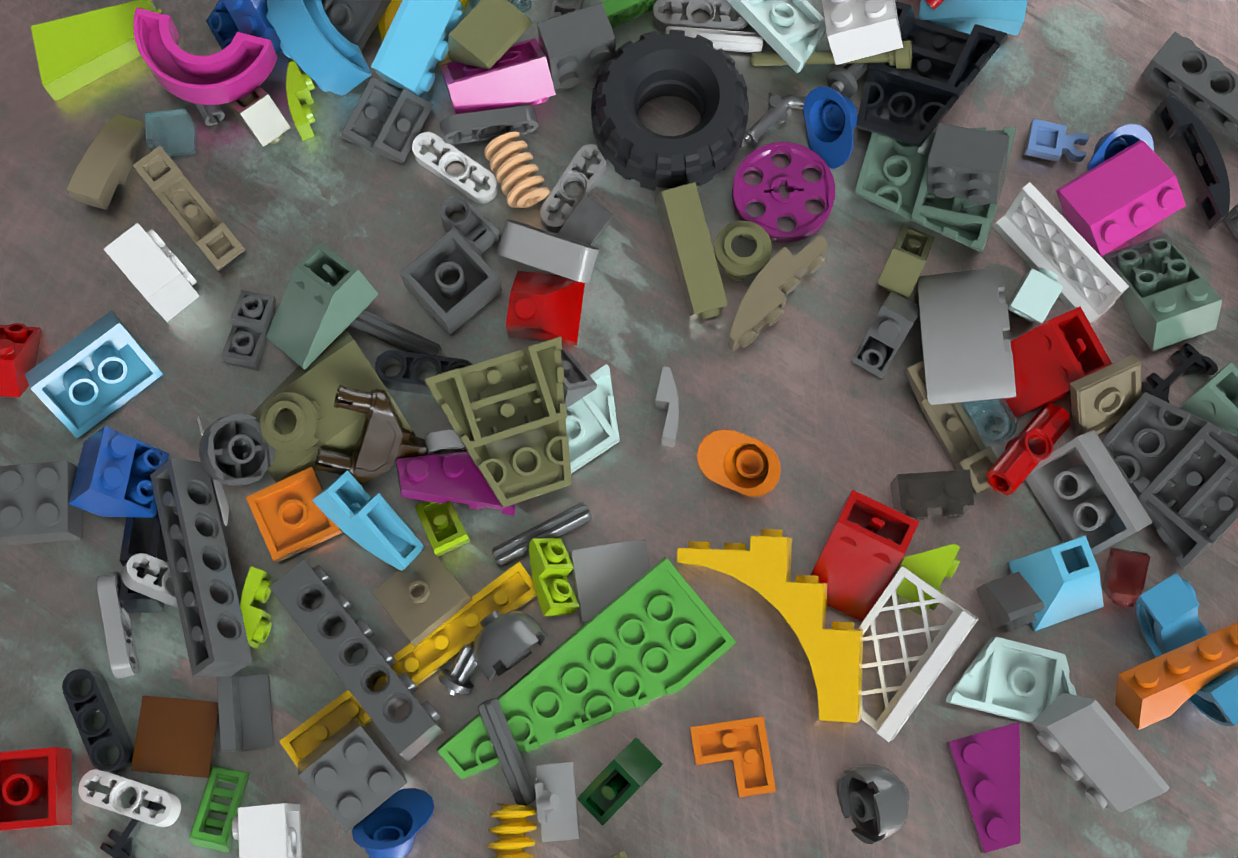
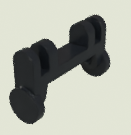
M1185 343L1181 346L1182 352L1176 351L1171 355L1172 361L1179 367L1164 380L1156 373H1151L1146 378L1148 383L1141 382L1142 393L1147 392L1170 403L1168 399L1170 386L1184 373L1199 371L1208 375H1214L1218 371V366L1211 358L1203 356L1193 346Z
M133 795L129 803L133 805L137 797ZM149 801L147 808L160 811L162 809L165 810L166 806ZM132 818L123 833L111 829L107 836L116 844L113 847L103 842L99 848L113 858H134L132 855V841L145 822Z

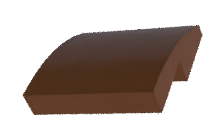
M142 696L130 771L209 778L218 718V702Z

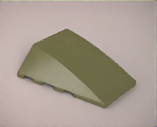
M347 329L305 370L298 366L251 414L257 418L255 419L256 421L260 422L263 408L267 402L283 392L298 393L305 396L310 402H317L324 413V418L317 420L315 435L319 442L307 451L300 449L294 452H284L275 449L273 464L267 469L276 483L307 468L313 467L315 469L319 448L351 455L352 452L355 453L365 422V414L342 408H334V399L336 393H339L337 391L339 385L366 392H371L372 389L375 390L376 388L385 390L402 421V428L410 430V435L416 436L392 396ZM287 408L277 414L275 426L279 427L283 435L289 434L295 429L297 418L291 409Z
M561 337L423 379L503 508L572 485L569 438L566 432L567 410L564 403L563 382L565 381L564 367H562Z

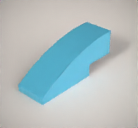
M921 0L917 19L968 34L971 33L974 25L978 24L1017 36L1024 24L1028 0H944L934 11L926 4L925 0Z
M348 470L335 478L312 499L317 507L345 534L364 549L400 571L404 570L425 548L379 493L370 497Z

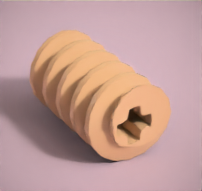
M520 132L505 133L493 139L486 146L484 155L490 161L491 170L496 173V180L501 184L502 193L507 196L508 205L513 208L533 206L544 200L550 194V190L547 187L539 188L544 183V178L541 175L534 176L539 168L536 164H529L533 160V155L530 152H524L528 146L525 141H517L520 137Z

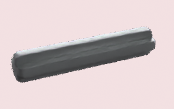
M365 310L350 324V326L406 352L440 356L442 348L438 343Z
M581 502L494 547L492 555L499 566H504L528 554L529 542L533 538H558L591 521L592 514L587 505Z
M496 698L486 700L478 706L482 722L516 804L529 805L536 800L535 788L499 701Z

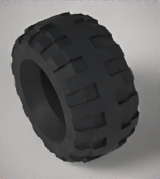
M670 29L669 34L657 35L656 31L640 35L639 41L635 43L628 41L614 51L612 59H609L607 63L604 62L597 74V81L592 92V128L602 156L605 160L608 159L611 162L615 172L624 179H634L640 182V187L653 191L656 190V187L672 189L696 182V186L700 187L712 181L716 173L721 170L725 171L734 160L738 149L741 148L748 123L749 101L747 85L743 74H739L738 70H736L735 61L722 48L719 50L715 49L713 42L698 34L696 38L685 36L684 30ZM676 96L687 100L695 106L701 115V121L687 133L677 136H664L647 129L638 119L637 113L645 103L654 98Z

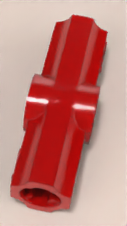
M1052 403L1044 405L1022 432L1007 442L1003 454L986 472L988 477L987 483L994 491L1001 492L1006 496L1014 493L1036 465L1051 455L1053 445L1071 425L1069 422L1070 415L1062 406H1056Z

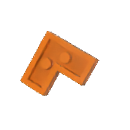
M764 716L689 728L695 765L732 760L738 798L776 792Z

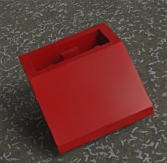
M22 323L0 325V396L20 398L29 387L25 374L36 366L41 338L40 327H27Z

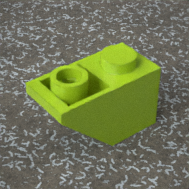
M950 544L904 557L893 578L899 569L904 566L944 594V591L939 588L945 576L950 579L960 563V559L956 558L960 547L956 544ZM904 578L896 589L899 604L920 602L917 586ZM923 591L925 601L935 599ZM939 603L927 604V611L929 608L935 610ZM921 606L908 607V609L922 615Z

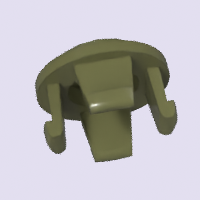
M736 221L728 224L719 232L715 241L714 254L720 266L726 270L727 278L743 282L745 276L760 272L769 262L772 253V243L767 232L758 224L750 221ZM739 236L755 241L757 245L755 252L748 257L736 255L731 248L733 238Z
M283 392L271 398L263 408L260 418L261 432L266 442L274 449L284 452H294L300 449L307 451L319 442L315 435L317 420L324 418V413L317 402H310L309 399L298 393ZM289 408L295 413L297 423L291 433L283 435L279 427L275 426V419L279 412Z

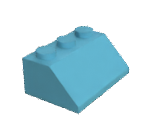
M402 0L371 68L384 81L402 90L404 88L421 98L423 92H428L435 80V73L433 71L438 61L442 62L448 53L449 33L464 19L465 13L462 12L464 7L459 0Z
M112 310L25 374L31 390L76 438L86 433L163 375L148 353Z

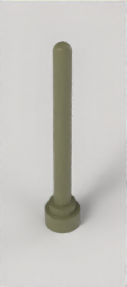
M902 41L903 48L842 64L889 62V65L896 66V69H911L912 44L911 41ZM813 51L805 65L835 64L832 51ZM777 52L753 53L750 56V63L753 66L788 65Z

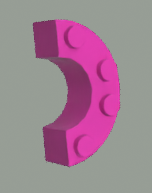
M136 8L133 23L134 37L142 58L156 80L171 94L185 101L202 105H218L238 100L258 88L266 80L276 63L277 55L271 40L240 32L236 33L232 42L221 52L208 56L192 55L181 50L178 46L179 32L169 15Z

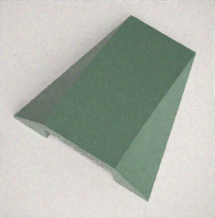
M1004 127L1003 130L988 131L1009 135L1006 171L997 205L990 203L977 205L968 199L959 197L941 198L933 192H928V159L936 132H932L921 147L872 132L855 188V195L982 253L991 233L1006 178L1016 127ZM971 128L986 131V128Z

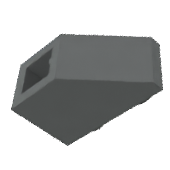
M891 291L851 362L882 378L920 313L919 305Z
M1019 572L990 581L977 588L992 629L1004 626L1006 632L1026 626L1037 620L1035 613L1045 609L1043 601Z

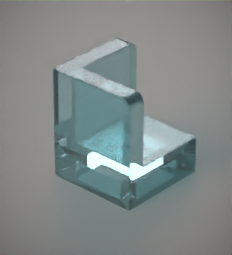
M186 109L145 112L146 145L151 151L160 145L169 157L196 153L195 123Z

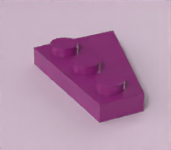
M468 451L396 459L401 497L441 504L452 501L469 504L471 509L482 510V507L502 510L501 514L513 516L515 514V504L504 508L501 506Z
M1020 722L946 742L981 853H988L1021 843Z

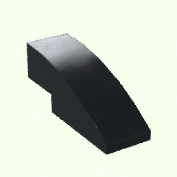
M158 510L156 516L152 518L126 517L120 562L123 567L133 555L139 553L148 554L168 562ZM138 566L136 569L138 570L137 576L143 578L145 576L144 568ZM159 573L156 576L157 579L154 582L155 585H157L158 581L162 577V575ZM122 581L119 601L127 613L164 612L165 603L129 589Z

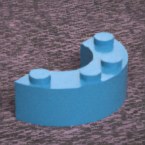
M267 0L268 12L266 16L281 40V50L287 57L294 59L324 92L331 91L337 95L344 96L372 75L359 46L349 42L332 25L324 12L321 0Z
M1177 573L1140 595L1136 601L1138 623L1145 641L1155 658L1208 635L1205 626L1199 621L1198 607L1200 604L1196 600V592L1191 584L1181 579ZM1238 667L1217 677L1188 699L1202 714L1223 726L1231 727L1238 724Z

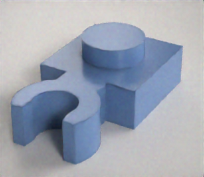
M1033 118L1029 127L1024 155L1058 162L1061 154H1065L1073 162H1082L1086 152L1077 150L1074 144L1085 146L1089 136L1084 133H1075L1071 136L1065 135L1066 125Z

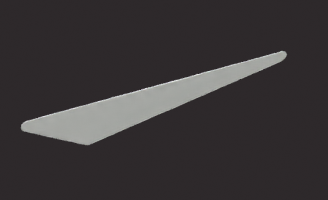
M196 414L200 432L203 436L204 430L198 414ZM213 479L225 526H227L229 505L222 484Z

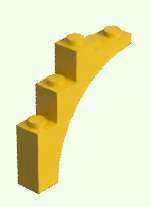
M761 529V536H750V551L746 550V543L724 542V550L710 549V542L688 541V548H677V563L705 566L733 576L759 592L782 614L797 634L810 661L818 694L819 720L858 723L861 720L863 630L854 629V622L832 621V628H826L828 583H818V576L796 575V582H791L792 538L783 537V530Z

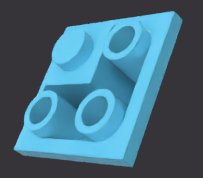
M1086 536L1075 538L1007 562L1011 574L1019 572L1045 606V609L1035 613L1037 620L1030 623L1033 631L1104 607L1100 572Z

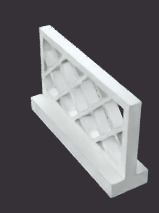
M1030 182L1021 189L1007 213L993 226L1031 269L1033 268L1038 271L1042 267L1059 276L1057 282L1064 285L1058 297L1070 310L1081 306L1090 324L1110 309L1129 287Z
M904 566L899 569L858 628L863 630L864 636L871 626L872 636L863 637V641L873 640L877 662L862 664V668L878 666L882 687L862 691V695L883 693L885 704L884 711L876 719L865 711L863 696H861V719L877 731L876 733L888 742L896 737L979 620L974 614L963 609ZM904 578L917 586L920 602L899 605L896 589ZM923 591L935 599L925 601ZM892 596L894 606L884 607ZM942 603L953 611L945 625L930 627L926 608L927 604ZM921 606L924 628L904 631L900 609ZM894 610L898 632L878 635L875 619L880 612ZM940 630L932 641L931 631ZM925 632L928 644L926 652L923 655L908 657L905 635ZM899 636L903 658L883 661L879 639ZM919 660L911 671L909 661ZM904 662L907 677L904 683L899 686L887 687L883 665ZM898 690L890 701L888 692Z

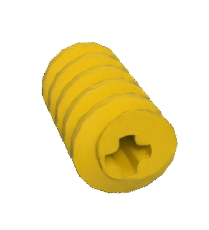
M496 803L502 806V808L490 812V817L500 822V825L488 828L489 833L498 837L497 841L487 843L486 848L497 853L495 857L491 858H534L532 854L524 851V848L535 845V840L525 835V832L536 830L537 824L527 820V817L537 814V808L533 806Z

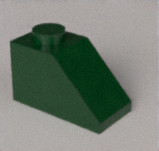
M636 737L579 795L577 800L603 826L663 764Z

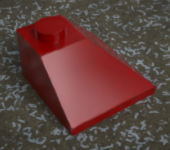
M517 271L510 291L506 319L508 337L542 342L561 337L562 344L577 345L585 283L560 275Z

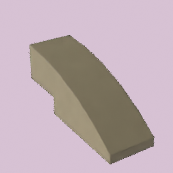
M115 114L94 138L76 167L66 188V191L75 201L107 210L117 185H124L149 125L142 121Z

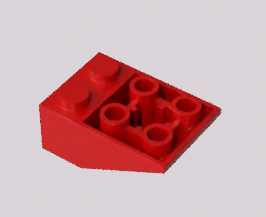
M1081 306L1050 319L1010 341L1013 353L1016 397L1000 398L997 401L1006 418L1011 422L1042 408L1048 403H1053L1070 395V383L1112 364Z
M852 490L846 498L810 574L818 576V583H828L827 606L862 623L890 584L920 521Z

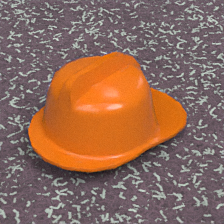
M720 429L705 436L698 446L697 460L699 468L704 475L713 482L751 497L765 495L774 489L780 479L781 466L777 454L770 446L756 438L735 430Z

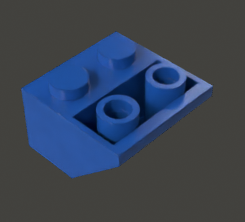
M219 0L206 19L222 50L232 42L236 33L240 32L271 40L276 54L282 52L280 48L281 40L266 16L268 12L267 0Z
M104 426L83 443L68 504L101 517L152 518L156 516L157 505L150 475L168 461L169 453Z

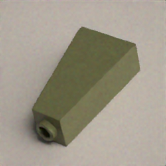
M696 182L661 191L655 198V203L690 316L699 314L700 319L703 320L721 315L719 308L728 306Z

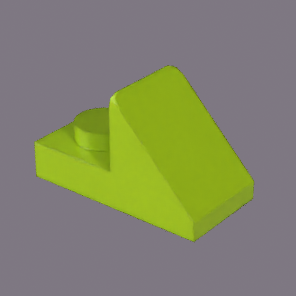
M424 501L414 506L436 556L440 557L471 542L452 501H447L445 504Z

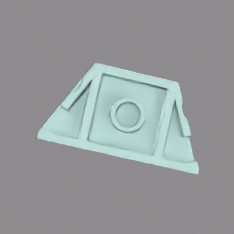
M727 0L796 73L801 71L826 32L825 19L807 0Z
M607 364L590 375L596 382L597 388L566 408V432L569 438L571 474L620 442L611 374Z
M990 637L948 694L946 702L1031 723L1062 693L1076 695V691L1069 679L1070 670L1065 654L1000 637Z

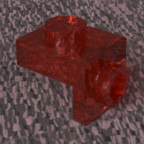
M1110 547L1102 590L1111 599L1112 603L1122 607H1134L1138 597L1144 593L1143 589L1150 562V556L1147 553Z

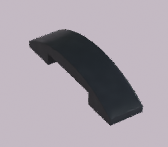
M1173 95L1166 96L1154 113L1167 140L1180 137L1205 189L1197 197L1196 203L1209 230L1216 228L1228 216L1230 208V186L1223 157L1214 138L1199 117Z

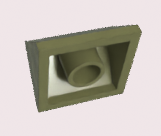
M481 0L449 33L448 57L453 62L490 69L533 23L529 17L508 0Z

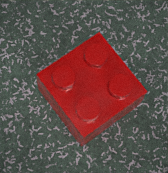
M50 747L0 752V832L72 825V749Z

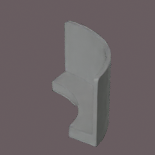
M1002 267L919 276L918 294L928 402L931 405L1016 397L1010 339H1003V331L1010 330Z

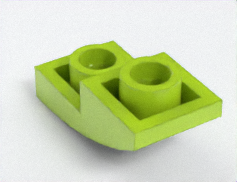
M291 61L288 63L286 76L288 105L302 141H305L315 136L310 124L316 121L309 108V105L314 103L309 91L315 89L310 76L304 71L300 72L296 62Z
M533 538L529 542L530 566L535 592L543 615H572L580 606L567 578V575L574 567L562 539Z
M251 566L244 584L240 609L243 614L248 643L250 647L257 649L260 642L264 643L272 627V622L269 621L271 615L259 609L261 603H266L271 594L269 587L273 583L270 582L272 578L270 574Z

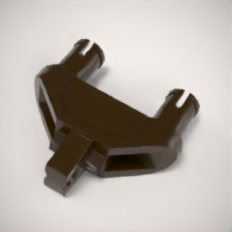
M343 385L338 386L337 391L339 393L335 395L334 408L364 413L365 422L355 453L352 452L351 455L319 448V456L317 455L315 461L316 471L320 470L341 475L348 470L359 484H364L391 469L398 458L424 456L426 450L425 439L410 435V430L402 428V421L385 390L376 388L375 390L372 389L371 392H366Z

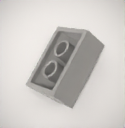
M1095 430L1080 435L1053 451L1048 458L1040 461L1025 479L1062 540L1067 542L1086 536L1093 556L1153 523Z
M1062 693L1031 722L1039 731L1037 735L1038 740L1050 752L1054 753L1056 751L1064 761L1061 766L1065 772L1074 780H1080L1088 789L1085 792L1086 796L1101 810L1107 808L1121 813L1165 793L1170 788L1096 699Z

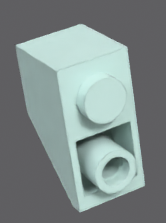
M1042 267L1038 271L1032 268L1021 280L1008 305V310L1039 326L1045 320L1064 285L1057 282L1059 276Z

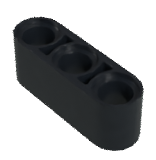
M389 350L377 357L375 371L388 389L432 395L426 383L419 379L420 374L424 370L434 369L437 371L436 375L473 364L468 360ZM394 364L402 366L397 375L390 377L385 375V371L389 366Z
M85 669L71 671L63 680L62 690L91 763L100 771H125L132 764L134 747L107 681L102 675ZM89 678L91 689L88 694L82 697L79 692L80 684L84 679ZM102 711L105 715V722L102 728L96 731L93 727V718L98 712ZM116 745L119 749V757L111 765L107 761L106 755L109 748Z

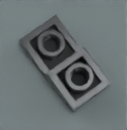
M241 290L230 318L233 326L221 354L223 362L254 369L258 368L267 341L266 335L273 318L276 303L275 297Z

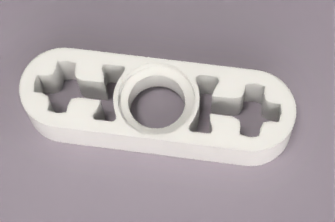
M424 132L414 139L412 150L416 161L421 166L475 203L487 204L495 199L498 193L497 181L489 170L451 144L445 143L441 137L434 133ZM433 144L435 153L441 157L439 163L437 157L431 152L423 155L422 147L429 148ZM452 161H460L464 164L465 168L461 174L453 176L445 171L446 166ZM471 172L473 180L479 184L487 181L489 190L481 189L477 192L475 183L469 179Z
M90 770L82 777L79 783V795L84 802L151 825L168 827L180 815L181 803L176 795L106 771ZM96 783L112 788L110 795L95 791ZM135 788L137 792L136 801L131 807L125 809L122 804L123 795L128 789ZM149 801L166 806L165 812L159 813L158 811L148 809Z

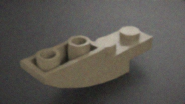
M821 235L795 256L784 246L758 273L745 293L735 315L727 346L731 351H734L740 345L743 348L750 345L758 337L757 331L766 323L768 326L775 324L785 313L783 311L787 299L785 295L791 293L801 283L799 278L807 271H810L812 274L827 261L825 256L829 244Z

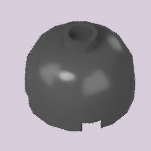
M236 413L217 419L205 429L200 440L199 457L203 468L211 478L225 485L243 486L257 482L264 477L262 475L273 464L275 449L264 439L260 422L255 420L257 419L256 417L249 414Z
M496 610L480 622L483 629L474 640V658L488 681H491L495 673L499 677L532 654L530 647L535 643L541 646L548 639V636L532 616L522 611H510L501 615Z
M866 764L845 770L846 776L839 778L838 798L844 818H849L851 815L857 827L851 829L854 835L863 843L874 844L897 833L905 824L908 816L909 791L906 785L884 766Z

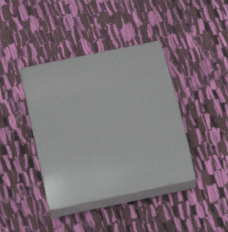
M646 539L587 547L569 552L570 560L574 567L572 575L576 599L580 606L578 608L580 623L588 622L651 569Z

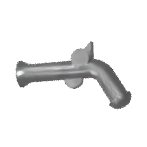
M769 92L768 111L749 130H746L744 140L749 145L756 147L758 139L775 122L784 123L787 120L788 115L786 111L789 108L803 110L806 96L789 94L781 98L779 95H773Z

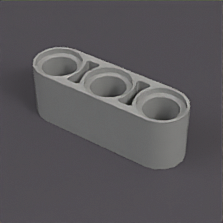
M509 219L505 221L497 254L583 283H590L599 249L594 246Z

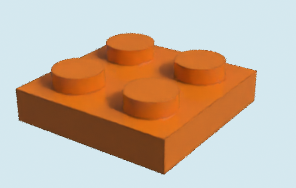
M313 467L307 468L246 497L275 563H279L343 533L312 501L323 490Z

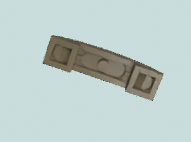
M160 145L132 165L217 270H220L245 251L242 244L219 219Z
M924 360L905 369L924 416L960 476L974 494H978L991 487L987 483L988 477L986 472L997 461V457L991 446L985 447L961 402L931 405L927 398Z

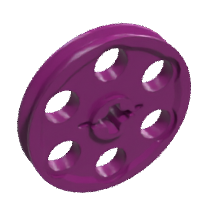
M790 142L767 144L751 152L738 167L732 188L733 206L740 221H750L758 224L767 232L772 242L778 243L800 241L817 232L828 219L835 200L834 178L825 161L811 149ZM779 153L784 154L790 159V164L785 168H778L772 163L771 158ZM807 168H814L819 171L821 178L816 182H808L803 178L802 172ZM748 171H757L762 176V181L757 185H749L745 182L743 175ZM780 186H784L786 191L789 192L788 198H782L781 193H778ZM811 199L818 200L822 203L824 210L819 214H811L806 210L805 203ZM758 202L764 207L765 213L759 217H752L747 213L746 206L749 203ZM784 216L790 217L795 222L796 227L789 232L782 231L777 226V220Z

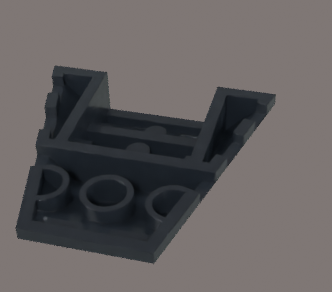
M895 1L902 41H911L912 44L911 69H896V66H890L889 62L868 63L869 70L867 80L864 82L856 125L858 128L921 147L1008 35L1005 32L975 24L971 33L968 34L916 19L912 5Z

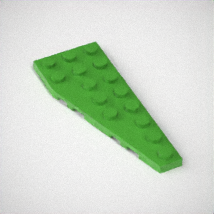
M664 557L496 699L500 703L519 752H530L540 748L542 744L557 738L562 739L611 719L613 715L633 707L638 708L649 703L650 700L681 690L732 647L736 641L672 563ZM479 713L437 748V752L460 779L500 764Z

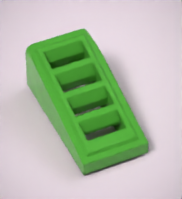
M212 765L189 836L193 845L222 852L230 851L234 838L232 822L233 818L238 816V808L242 807L250 775L249 772ZM222 781L237 784L234 791L216 787L217 782ZM214 796L232 800L231 805L212 801ZM214 812L227 815L226 821L209 818V813ZM205 828L221 830V836L204 833Z

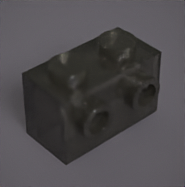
M970 469L897 474L890 483L893 509L917 521L926 520L928 516L942 515L943 519L960 518L974 506Z

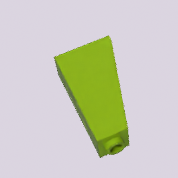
M135 0L32 25L31 31L43 87L54 100L62 99L140 57L141 54L135 42L133 27L136 8L164 14L162 9H156L151 0Z

